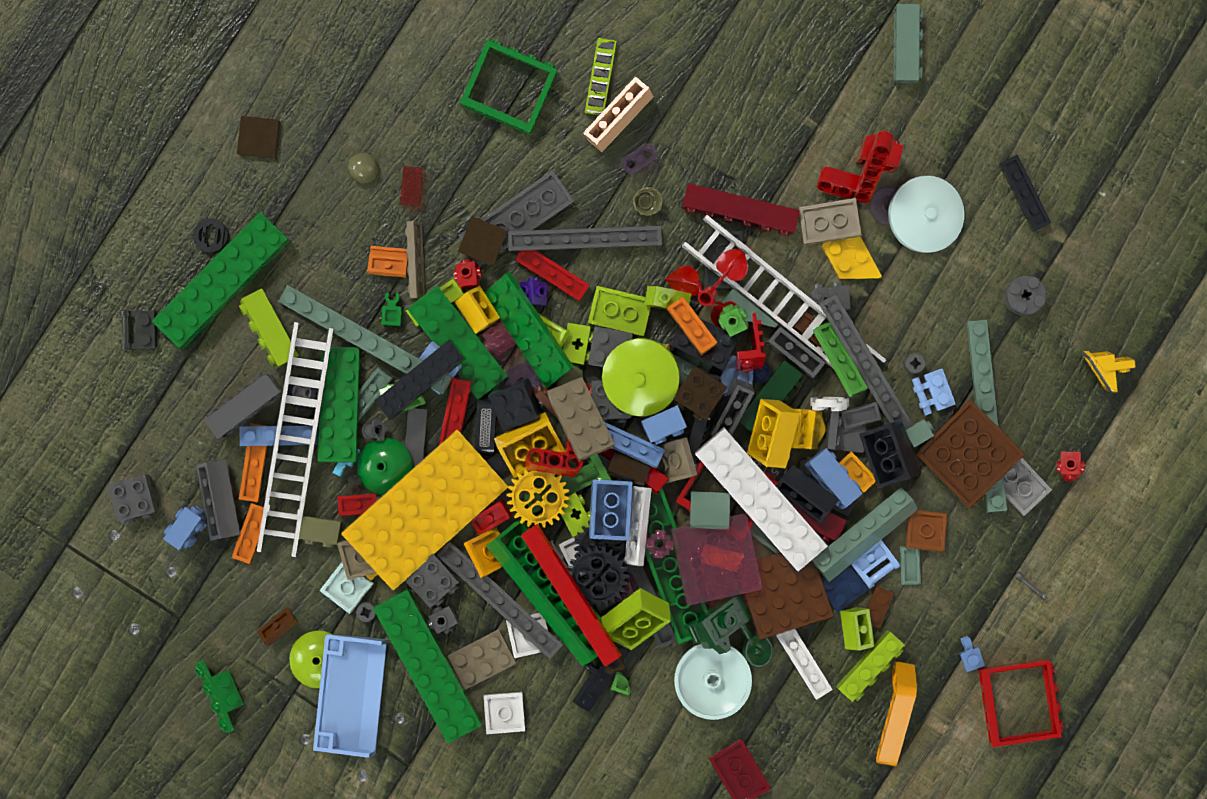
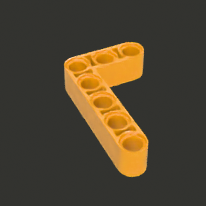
M895 661L892 670L893 696L876 756V763L897 766L917 693L915 665Z

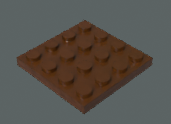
M971 399L916 453L969 509L1026 455Z
M779 552L736 566L759 640L834 617L818 569L812 560L801 570L797 571L786 557Z

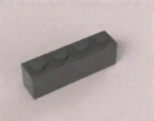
M226 459L197 464V474L210 541L240 535L235 511L236 505L233 500L232 485L230 484L229 468Z

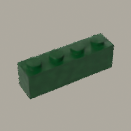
M784 360L746 408L739 424L752 433L760 400H779L786 403L791 396L789 394L792 388L796 389L803 381L800 378L803 374Z

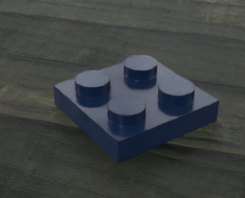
M848 566L830 582L823 575L821 576L828 601L837 612H840L868 590L851 566Z

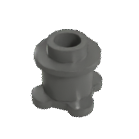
M374 419L372 422L364 424L362 434L368 441H373L376 438L377 441H383L388 426L382 424L379 419Z

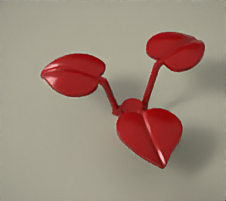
M739 249L727 250L718 257L716 268L724 274L713 287L709 286L702 290V284L698 282L700 279L699 273L691 266H681L665 278L666 282L674 290L690 293L691 297L698 294V301L701 305L714 306L711 310L710 318L713 324L721 329L719 319L721 312H723L722 309L730 304H733V306L737 304L733 301H726L724 304L721 301H715L718 295L716 288L726 276L732 281H739L746 276L748 262L745 253Z

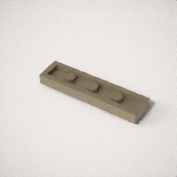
M408 221L405 229L408 244L406 248L408 256L407 273L409 275L408 293L410 298L420 299L425 295L422 223Z

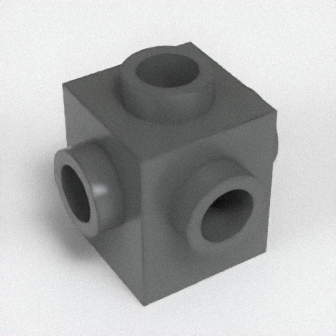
M451 605L445 608L439 606L431 610L430 620L427 621L432 631H436L437 634L442 632L443 635L452 631V626L459 622ZM439 618H444L445 623L440 622Z

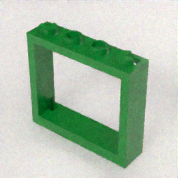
M486 40L460 100V105L531 135L558 74V70L555 69L554 64L546 61L541 63L537 61V57L527 54V56L520 54V50L511 46L508 49L502 46L503 43L498 40ZM490 49L549 73L528 123L469 98Z

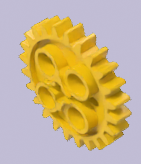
M523 468V475L518 472L516 473L519 478L518 480L511 479L515 485L508 486L512 490V493H507V496L512 498L507 504H513L510 512L516 511L514 518L521 516V524L527 520L528 527L532 522L534 525L541 523L544 528L547 521L553 525L552 519L555 518L559 521L560 519L557 514L564 515L562 507H568L564 503V500L570 499L568 496H564V493L569 492V489H563L566 482H559L562 478L561 475L555 477V474L531 470L528 472ZM536 478L544 480V485L541 488L534 487L533 482ZM550 484L551 488L541 495L542 500H535L526 509L525 505L535 498L534 493H541ZM528 491L530 493L529 499L526 501L520 500V492ZM548 493H556L557 499L554 502H548L546 499ZM535 505L542 507L543 510L540 515L532 513V508Z

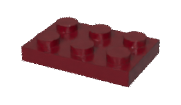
M742 738L708 757L732 799H755L771 789Z

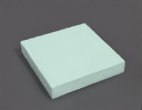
M341 562L320 591L351 614L374 583L365 576L347 580L344 566Z

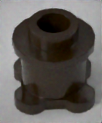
M622 656L616 659L617 665L614 666L610 663L606 666L608 674L624 669L625 665Z

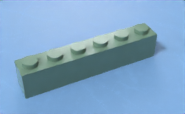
M902 487L812 559L818 571L830 582L918 509L914 500Z

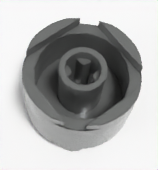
M1021 276L1009 282L1003 293V301L1006 308L1020 316L1035 313L1045 304L1046 291L1043 284L1036 277ZM1027 293L1028 297L1022 298L1021 295Z

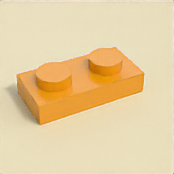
M852 451L839 462L840 465L847 469L848 476L859 484L860 490L863 493L876 482L874 475Z

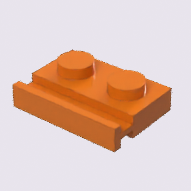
M380 246L370 247L368 274L406 278L408 265L406 249Z

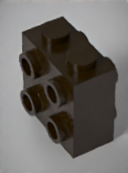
M694 366L674 397V400L677 401L675 405L683 410L686 408L693 411L691 415L700 421L703 418L707 420L727 389V386Z

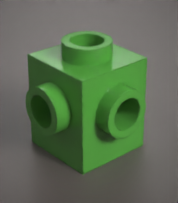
M730 304L722 309L723 312L720 314L719 323L723 330H727L730 337L748 329L749 324L746 320L748 315L744 308H740L739 304L735 306Z

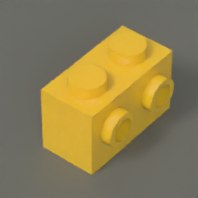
M480 286L466 292L455 301L475 334L488 328L500 318Z

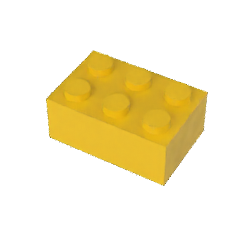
M761 399L747 454L766 467L786 468L800 413L779 400Z
M546 412L537 419L523 423L494 438L497 448L514 478L518 477L517 472L521 475L524 474L523 468L529 471L525 466V459L530 449L539 448L565 452ZM530 457L532 462H539L537 457Z

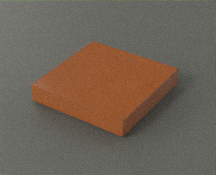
M921 510L914 512L907 518L905 548L944 552L947 514Z

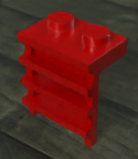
M752 313L753 323L749 326L752 350L737 352L735 367L736 371H741L742 373H748L754 369H763L766 357L765 353H763L764 342H761L763 335L762 331H760L761 320H757L756 313Z

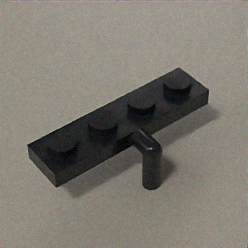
M614 642L625 660L631 650ZM601 660L596 666L590 662L583 666L591 674L573 699L576 705L590 712L616 673L608 674L606 672L607 668ZM615 660L611 664L615 666L618 662Z

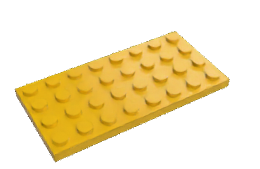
M455 430L341 534L394 591L424 564L429 556L435 554L504 492L508 486L458 430Z

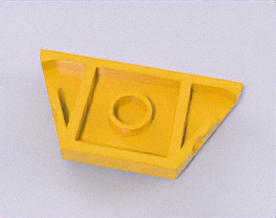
M861 237L822 244L821 247L839 280L879 279L882 277Z

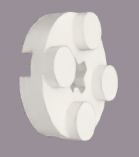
M811 397L810 406H812V410H824L831 407V411H843L849 407V398L823 397L818 399V397Z

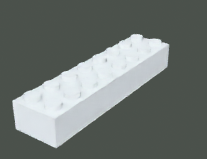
M722 428L695 452V455L797 571L801 570L827 547L821 537L725 428Z

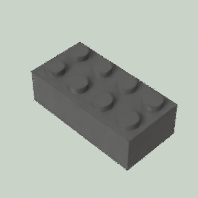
M259 374L253 379V384L243 386L237 391V396L227 398L222 402L223 406L221 408H215L206 414L207 418L204 422L217 439H226L282 397L283 389L272 375Z

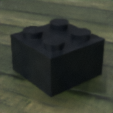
M529 377L494 389L488 395L503 430L537 419L543 413Z

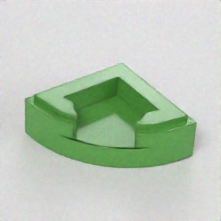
M617 671L611 690L629 696V682L624 674Z

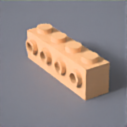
M635 77L585 130L584 135L588 141L603 152L654 97L649 87Z

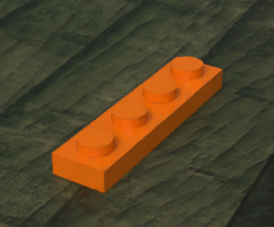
M250 423V426H266ZM247 446L239 494L240 500L259 502L267 446Z

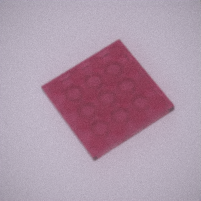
M747 513L730 516L729 529L690 528V525L670 529L686 606L763 589Z

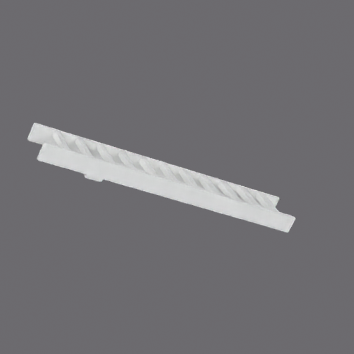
M706 215L703 220L716 231L699 252L686 242L682 247L720 278L724 273L717 270V260L712 264L703 256L704 252L719 233L730 241V244L722 253L732 249L734 245L742 250L747 260L750 257L760 265L759 269L744 288L735 281L730 280L727 276L724 278V281L833 368L828 357L823 353V348L815 347L808 341L814 333L813 330L824 319L828 320L822 308L752 252L740 240H737ZM765 269L775 279L757 300L747 291ZM778 282H781L790 291L772 312L762 303ZM793 294H796L804 303L787 324L777 315ZM810 306L819 314L805 332L800 335L792 327ZM867 345L878 362L884 363L886 361L885 358Z
M294 322L257 545V552H261L264 534L293 538L292 557H296L333 328H329L326 343L296 338L298 322ZM300 346L324 350V360L321 362L293 357L294 347ZM291 366L321 369L320 381L290 376ZM288 384L318 388L317 400L287 395ZM285 403L315 407L314 420L283 415ZM282 421L312 425L311 439L280 434ZM279 439L310 444L308 457L277 453ZM276 458L306 463L304 477L274 472ZM273 477L303 482L301 496L271 491ZM270 496L300 501L297 514L269 510ZM267 515L297 520L295 533L265 529Z

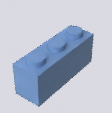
M827 448L821 450L804 464L817 482L839 499L836 504L839 509L848 507L863 494L860 491L859 484L848 476L847 469L836 461V456L831 450Z

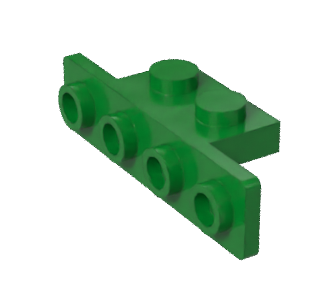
M205 661L196 662L195 672L202 679L204 684L203 690L211 700L210 706L212 711L218 716L220 729L225 734L234 731L227 712L244 704L229 670L211 677Z

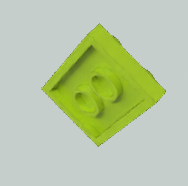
M596 286L588 324L644 337L651 307L644 305L645 297Z

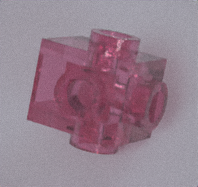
M502 322L482 334L486 340L483 344L489 352L493 351L497 357L516 345Z
M655 530L654 534L650 533V538L646 537V549H649V554H653V558H665V555H669V551H673L674 539H670V535L666 534V531ZM657 540H661L663 542L662 547L656 546Z

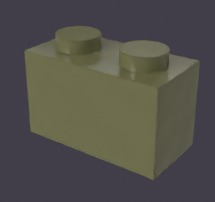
M304 515L302 516L299 539H303L305 544L315 545V542H322V546L334 548V545L340 542L343 521Z

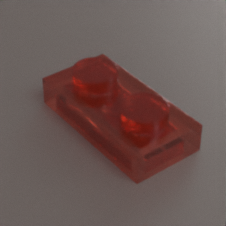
M403 166L400 205L420 207L423 168Z

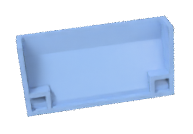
M325 635L314 751L368 758L375 755L387 639Z

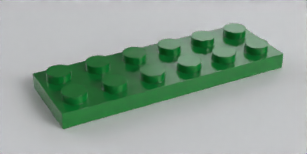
M511 272L506 273L485 292L500 316L499 319L545 387H551L574 368Z
M438 285L407 308L431 341H434L440 347L446 341L452 340L465 356L466 360L461 363L462 367L457 374L463 380L472 381L471 392L477 399L508 377Z
M330 347L319 412L318 462L357 463L360 347ZM324 350L321 352V362L324 360Z

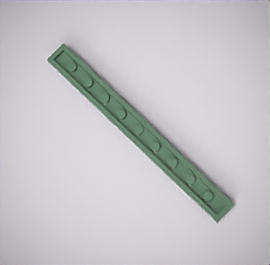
M289 285L286 286L278 301L328 330L333 328V333L406 374L423 361ZM447 374L431 388L444 394L453 377Z
M987 320L968 321L967 331L975 404L998 426ZM1004 477L985 494L986 513L1007 511Z

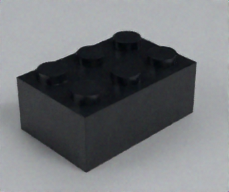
M700 319L718 342L717 345L701 355L679 327L670 345V352L721 377L738 345L739 337L736 335L730 337L727 331Z
M902 419L859 434L878 488L921 474Z

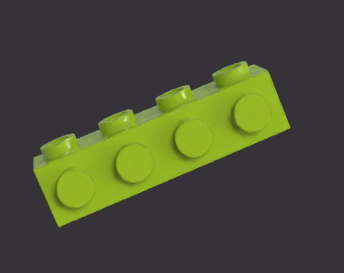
M260 289L242 298L239 308L244 316H248L250 320L248 324L252 332H256L259 336V339H257L262 349H266L270 365L278 369L288 363L291 341L264 291ZM294 348L293 357L298 358L299 355Z
M887 630L874 644V647L868 650L836 687L852 702L854 700L858 701L865 693L863 690L868 685L872 686L878 678L876 676L881 671L885 672L891 665L889 662L892 658H897L904 651L902 649L904 644Z

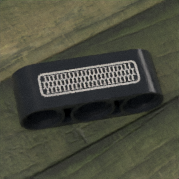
M490 400L477 401L475 450L483 456H494L495 452L494 438L496 436L497 415Z

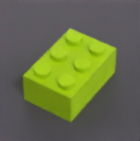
M641 588L601 617L602 625L611 639L630 650H633L671 622L669 603Z

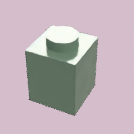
M922 419L906 429L912 448L934 436L932 433L934 429L929 421L926 422Z

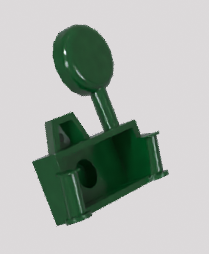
M737 590L727 593L724 599L695 621L685 625V628L690 632L693 643H701L703 649L713 648L718 654L727 653L731 650L729 636L740 628L746 638L743 645V657L748 665L752 667L766 666L773 655V648L769 639L759 640L758 635H752L746 623L752 616Z

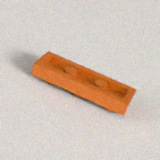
M684 297L667 307L668 312L701 355L717 345L718 342Z
M251 503L231 558L248 564L251 563L258 544L264 507Z

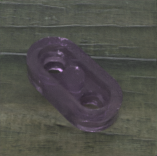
M645 144L628 154L622 161L623 170L628 174H636L652 164L657 158L656 148L653 145ZM645 152H650V153H651V157H650V158H646V157L644 156V153H645ZM634 162L635 167L629 168L628 163Z

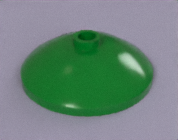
M384 438L383 441L375 439L369 442L362 449L357 460V473L361 483L369 491L378 495H384L413 469V459L407 447L392 438ZM380 463L384 464L383 470L379 469Z

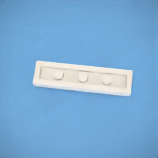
M632 486L630 538L626 542L625 564L643 566L651 488Z
M795 629L776 635L816 700L833 690Z

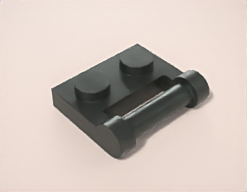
M120 311L123 336L121 350L157 349L156 325L152 322L156 317V311ZM130 317H135L136 343H130Z

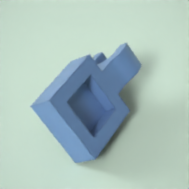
M970 637L960 638L964 652L959 654L965 671L969 672L985 666L979 648H973Z

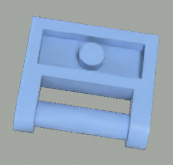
M882 540L851 564L869 589L874 586L875 582L894 568L900 567V564ZM886 558L889 560L887 565L871 577L866 575V573Z

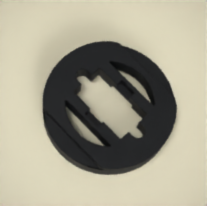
M207 218L201 220L196 225L193 239L200 250L207 253H216L227 244L228 231L226 226L219 220ZM213 224V227L216 228L214 244L208 247V244L205 243L207 227ZM203 228L202 240L200 241V231ZM219 229H220V231H221V240H220L219 243H218Z

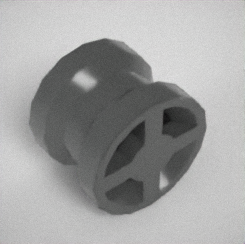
M919 354L909 355L904 360V368L909 373H918L925 366V360Z
M364 602L359 605L356 611L358 619L362 622H369L376 616L373 610L375 605L371 602Z

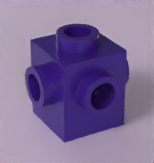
M528 278L527 282H520V287L533 306L547 305V282H539V278Z

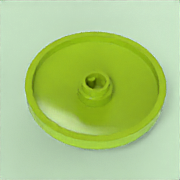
M636 338L623 342L609 354L603 367L602 382L607 397L618 409L634 416H648L660 412L674 399L679 389L680 370L674 355L664 345L651 339Z

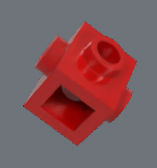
M462 260L460 264H456L454 279L458 281V287L461 290L480 286L479 278H482V269L478 267L476 262Z
M1061 451V461H1057V472L1061 473V478H1065V481H1076V478L1080 479V475L1084 473L1085 462L1081 461V452Z

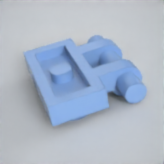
M943 369L923 375L926 381L921 384L919 377L912 379L914 385L912 388L914 393H917L920 401L918 404L920 409H923L924 415L932 413L930 405L933 404L936 411L955 405ZM924 389H929L932 399L927 400Z

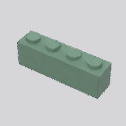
M896 4L894 7L893 84H916L919 78H922V67H919V59H922L923 50L919 48V40H922L923 30L920 29L923 10H920V4Z

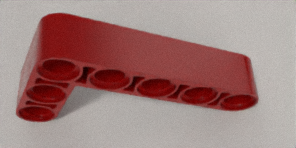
M880 131L876 134L860 175L832 167H823L820 170L817 188L822 192L842 198H856L857 202L860 203L869 202L890 156L894 140L893 134L888 131Z
M585 383L586 386H587V388H588V390H589V392H590V394H591V393H592V389H591L590 385L587 384V383ZM566 438L565 453L533 448L528 451L525 459V466L531 471L568 477L577 476L583 465V460L578 461L568 438ZM530 457H537L539 462H532ZM549 460H556L558 465H551ZM568 463H575L577 468L569 467Z

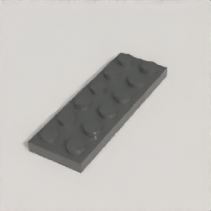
M551 170L481 220L507 231H532L574 203V200L554 171ZM466 230L458 235L461 240H463ZM508 233L499 254L508 249ZM476 260L480 267L485 265V263Z

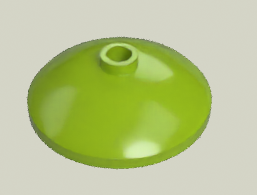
M317 630L304 634L295 642L290 652V667L294 676L302 684L311 688H320L325 635H334L327 631ZM315 657L320 659L319 664L314 663L313 659Z

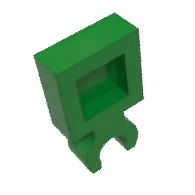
M386 293L385 300L388 302V306H382L381 325L401 326L402 307L397 306V303L400 301V294L396 293L395 300H390L389 293Z

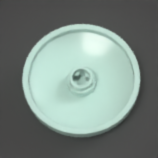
M935 176L916 177L902 184L894 193L888 211L889 224L897 240L908 249L921 253L936 252L953 243L961 232L964 223L963 202L956 189L947 181Z
M700 643L690 648L679 660L675 670L674 683L677 696L688 711L698 717L715 720L726 718L736 713L745 704L751 691L752 675L747 661L734 647L731 646V650L727 653L718 654L713 648L703 649Z

